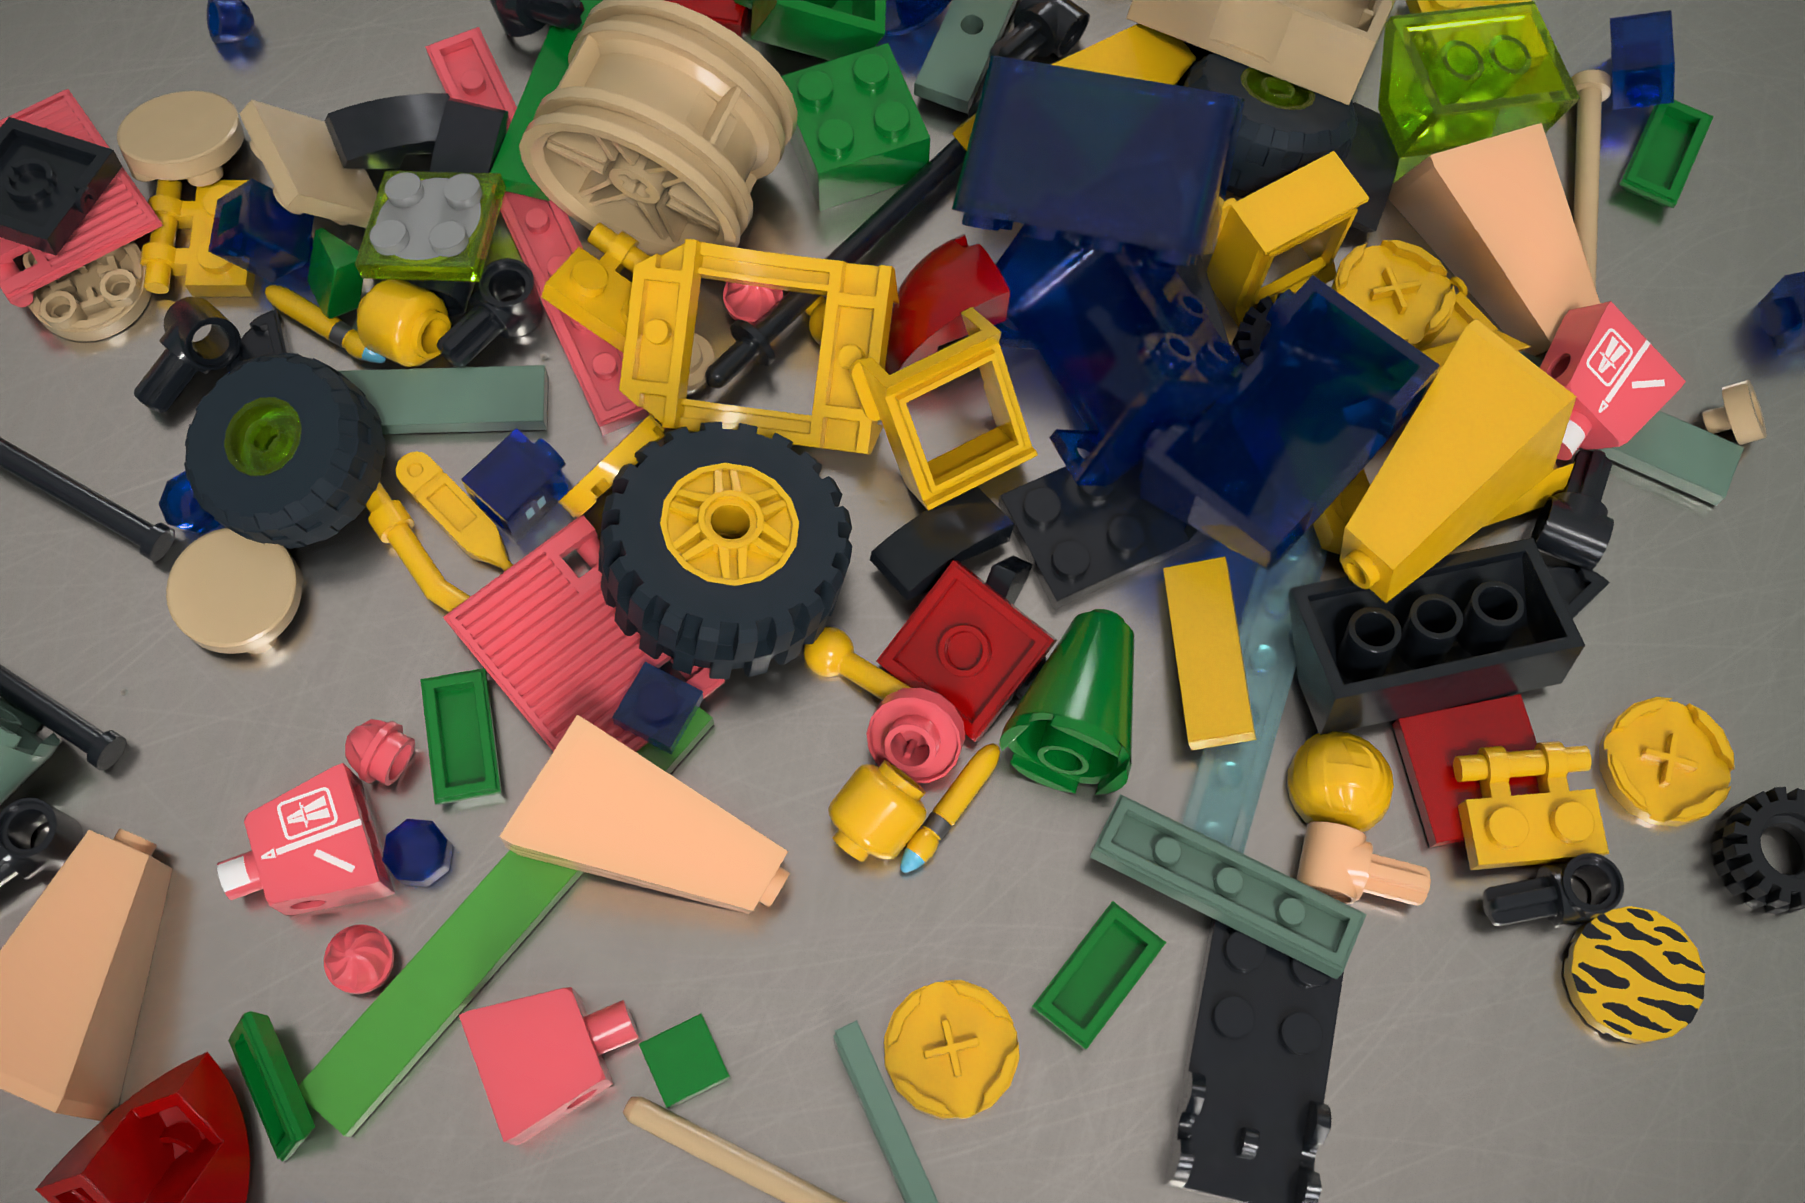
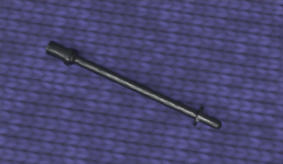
M1022 71L1013 73L1010 79L987 100L980 99L970 107L968 111L969 118L1020 82L1028 74ZM954 138L825 259L855 264L959 167L970 154ZM790 291L754 325L747 321L736 320L730 327L731 334L736 342L708 367L705 372L707 384L714 389L724 387L752 360L759 365L769 366L775 360L774 350L770 343L821 295Z

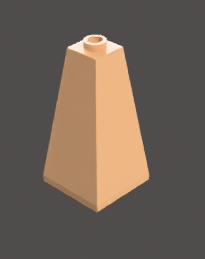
M1542 123L1432 154L1393 183L1389 194V200L1450 271L1456 277L1463 280L1469 293L1506 335L1531 346L1523 350L1524 352L1535 357L1546 354L1563 318L1569 310L1600 304Z
M579 715L575 717L499 836L507 849L520 856L746 914L751 913L758 902L770 907L790 872L780 867L788 853L787 850Z
M118 829L113 840L88 830L0 950V1089L54 1113L102 1121L119 1106L173 868L152 857L157 847L156 844L123 829Z

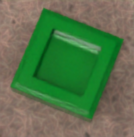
M702 1013L639 1043L667 1109H671L731 1079Z

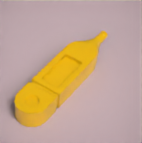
M417 451L402 456L397 462L395 470L396 476L404 490L417 504L419 503L420 507L470 558L495 565L504 572L513 566L507 556L501 534L493 521L443 472L431 457Z

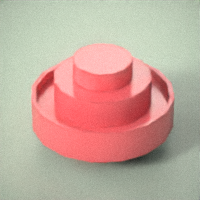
M902 688L887 695L872 714L866 733L869 752L878 766L886 760L901 769L917 783H930L945 777L957 764L965 741L964 723L955 706L939 693L924 688Z

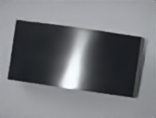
M425 93L387 97L359 103L328 113L325 124L343 168L399 169L406 154H433L442 115L447 100L450 99L449 94Z
M450 98L447 100L439 126L428 179H450L455 175L463 173L471 174L478 179L483 192L480 200L485 217L481 235L488 231L492 193L489 174L506 136L508 111Z
M1354 102L1353 105L1355 113H1357L1358 124L1351 149L1344 164L1370 199L1368 202L1357 207L1358 212L1351 226L1369 233L1377 230L1386 206L1401 156L1406 125Z
M976 486L929 511H924L903 525L871 551L870 561L906 600L930 591L953 560L961 563L966 559L1009 542L1014 523Z

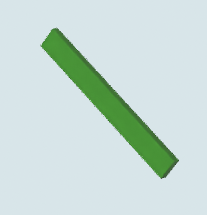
M696 705L636 753L671 774L714 725L713 717ZM509 850L298 1085L304 1100L343 1136L351 1137L583 872L520 856Z

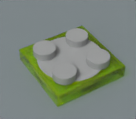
M385 171L355 262L361 277L365 279L480 282L506 190L501 174Z

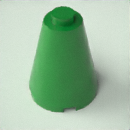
M1094 609L1090 612L1078 614L1005 724L999 741L1001 751L1008 746L1013 752L1010 764L1029 779L1052 789L1075 794L1079 783L1098 784L1095 795L1113 793L1126 784L1132 764L1134 632L1120 615L1106 609Z

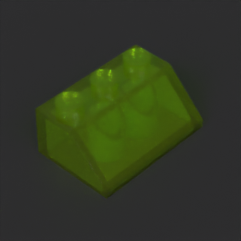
M1534 1L1391 16L1385 23L1378 110L1399 158L1435 154L1542 123L1546 133L1580 99Z

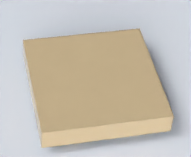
M251 100L239 114L251 138V150L263 162L274 185L273 194L279 204L289 212L297 215L306 213L331 219L342 226L351 224L372 230L376 225L383 203L365 169L343 168L325 122Z

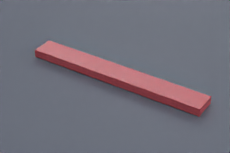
M476 27L425 46L444 92L448 93L450 98L508 111L507 133L517 107L480 28ZM492 188V197L522 262L529 267L533 274L541 304L602 436L645 419L650 413L644 408L638 407L619 391L623 353L541 298L545 283L578 247L583 249L568 215L551 200L546 201Z

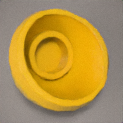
M1334 731L1323 735L1317 733L1310 737L1296 751L1287 773L1289 798L1296 812L1306 823L1330 822L1365 832L1381 821L1390 807L1394 784L1389 763L1382 753L1369 741L1351 733Z

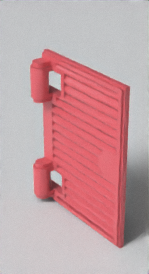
M65 89L8 116L109 148L69 89ZM8 117L0 120V128ZM122 166L57 256L0 237V288L11 304L21 308L27 307L33 302V291L158 229L163 224ZM30 251L37 264L20 271L13 259Z
M584 515L569 523L445 615L443 619L553 752L577 715L637 752L724 684L725 680L709 678L710 668L693 666L691 675L679 671L687 682L674 690L657 670L669 660L673 664L674 658L662 653L658 659L654 660L639 649L641 635L638 632L632 636H627L614 621L616 607L613 608L606 605L601 590L602 573L598 571L600 540L595 528ZM574 550L591 568L580 578L563 560L564 557Z

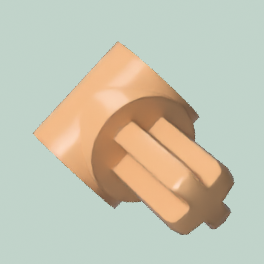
M1311 822L1307 824L1296 880L1345 904H1353L1355 901H1358L1363 892L1416 906L1422 905L1425 902L1431 883L1430 871L1426 867L1372 854V844L1366 841L1367 836L1352 827L1330 822Z

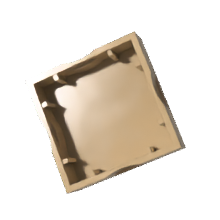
M1132 0L1126 19L1349 105L1396 0Z

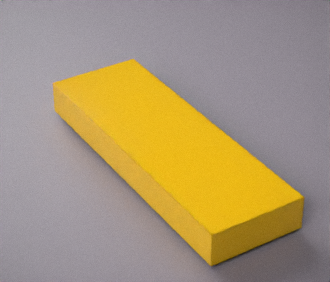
M1226 556L1163 568L1187 738L1191 751L1256 740Z

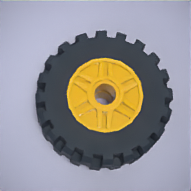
M722 422L701 423L699 432L689 433L687 427L665 433L663 446L660 447L656 441H652L635 452L638 463L635 466L632 464L622 466L613 480L612 494L606 497L602 514L598 571L602 573L601 590L605 603L613 608L616 607L614 621L625 635L632 636L636 632L641 635L640 650L654 660L664 653L674 658L672 669L690 675L693 666L710 668L709 678L729 679L731 670L743 668L745 675L751 677L767 673L772 658L778 664L785 665L798 657L803 643L813 644L823 632L828 616H832L850 564L853 545L848 539L852 530L849 511L844 506L839 507L843 494L834 479L830 476L821 479L819 474L822 464L809 452L804 451L801 455H798L791 450L793 441L777 433H774L772 439L757 434V426L739 423L738 430L722 429Z

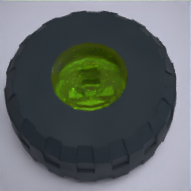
M1212 52L1199 62H1196L1190 69L1183 85L1172 123H1174L1173 135L1181 155L1186 157L1187 164L1195 173L1201 174L1207 179L1208 183L1218 189L1222 188L1233 193L1234 196L1244 198L1332 151H1335L1344 163L1356 134L1355 130L1358 119L1352 100L1349 105H1346Z
M281 353L272 356L263 355L249 360L239 368L231 370L216 382V386L207 396H203L196 407V414L192 424H189L186 436L184 463L186 478L194 492L193 496L205 511L215 517L214 520L246 539L262 544H279L289 549L307 547L309 544L321 540L324 541L339 533V530L350 521L355 520L366 507L365 505L372 493L376 491L382 475L381 469L385 457V439L383 438L382 422L377 410L366 399V395L348 378L315 358L303 357L298 353Z

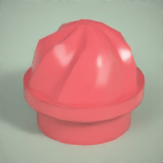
M730 282L726 283L723 290L724 306L728 314L735 320L747 321L751 325L757 323L783 298V290Z
M370 719L364 724L356 726L348 734L345 743V757L351 767L358 773L361 780L366 783H372L377 780L389 786L400 777L409 763L414 751L415 740L403 734L402 725L394 721L385 722Z
M353 925L341 930L331 939L324 954V970L330 982L338 989L351 994H364L378 988L388 978L394 964V950L390 940L383 932L369 925Z

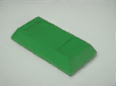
M1659 94L1619 183L1621 188L1662 207L1674 208L1714 116Z
M481 668L420 679L435 805L501 794L486 670Z
M1112 901L1033 1004L1032 1008L1083 1049L1087 1050L1167 942Z
M249 1011L243 1013L228 1041L276 1157L281 1162H284L295 1153L316 1126L269 1016Z

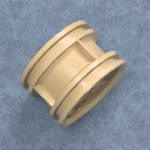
M665 0L601 1L591 9L582 31L575 38L568 54L569 67L557 89L542 99L533 121L528 124L522 136L519 149L521 160L526 170L543 193L568 216L590 231L599 222L617 234L625 231L639 241L638 248L649 256H653L656 253L662 255L684 244L685 239H694L705 243L737 248L740 243V236L748 227L753 216V200L750 193L758 179L773 172L784 154L785 146L796 130L798 111L791 91L780 74L760 52L737 34L703 14Z

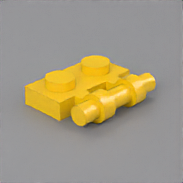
M158 180L156 195L149 198L148 204L163 226L152 231L149 243L144 244L142 247L140 264L146 266L144 288L151 293L165 294L169 291L171 276H186L185 286L190 294L195 297H253L264 191L258 180H219L211 185L197 186L195 201L181 200L182 183L179 180ZM233 227L241 231L238 246L230 243ZM177 229H192L189 248H175ZM246 234L254 237L252 252L244 250Z
M599 222L590 233L587 242L604 253L601 259L598 260L581 247H578L545 283L541 298L624 353L632 282L619 273L624 267L633 273L635 264L651 256L639 249V241L625 231L617 234Z
M1560 741L1541 742L1536 744L1534 750L1506 752L1503 746L1479 748L1476 755L1455 756L1453 770L1456 780L1458 782L1479 780L1482 798L1468 799L1458 805L1470 870L1566 862L1586 853L1602 856L1609 854L1596 790L1569 791L1567 774L1589 771L1591 768V754L1586 745L1564 747ZM1537 777L1540 793L1511 796L1509 778Z

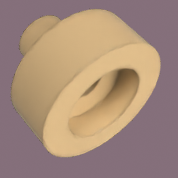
M1749 380L1722 387L1724 406L1702 413L1708 432L1715 434L1732 429L1739 445L1767 437L1762 411L1754 388Z

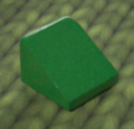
M319 228L315 230L307 282L322 313L332 319L358 308L368 257L324 228Z

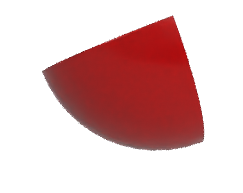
M965 234L943 243L928 253L916 264L897 290L899 304L893 303L885 371L891 375L938 352V346L967 336L968 333L961 312L971 307L993 325L1006 321L1010 289L986 250L980 244L969 246Z
M208 1052L196 1056L166 1072L135 1093L88 1132L58 1162L35 1190L49 1203H246L250 1178L248 1136L241 1108L228 1079Z

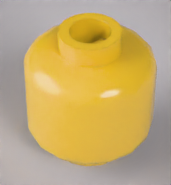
M386 279L374 285L362 298L357 309V331L363 346L405 367H419L439 356L441 353L437 348V342L451 329L448 311L443 300L433 292L402 279Z
M886 760L879 767L872 764H862L834 797L828 808L830 819L838 828V831L832 837L833 840L845 852L861 862H864L869 854L884 860L894 859L925 821L926 808L920 800L925 794L924 789L905 772Z

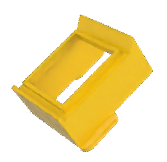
M1335 151L1238 201L1235 198H1230L1215 209L1206 236L1210 241L1217 240L1206 272L1213 292L1238 327L1241 321H1243L1245 313L1251 306L1256 309L1262 298L1270 296L1274 304L1279 293L1290 292L1291 303L1298 299L1300 293L1306 295L1334 280L1336 274L1334 259L1358 212L1357 207L1368 202L1370 199ZM1300 244L1312 261L1262 287L1274 257Z
M973 307L961 312L968 337L891 375L872 357L854 361L849 371L864 414L872 421H882L905 485L928 511L1038 456L1037 451L1032 447L999 343L1001 331ZM979 367L984 382V390L997 427L927 462L906 403Z

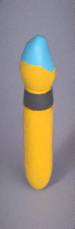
M270 285L265 288V296L274 307L332 343L345 348L351 356L372 363L382 364L385 362L386 358L363 346L358 336V331L339 318L330 319L326 317L319 306L283 286Z
M991 743L985 745L976 752L934 807L933 812L929 814L922 828L918 829L909 840L901 860L900 869L902 872L908 873L916 870L933 856L938 847L939 840L952 828L951 826L955 824L995 769L1000 757L998 744Z

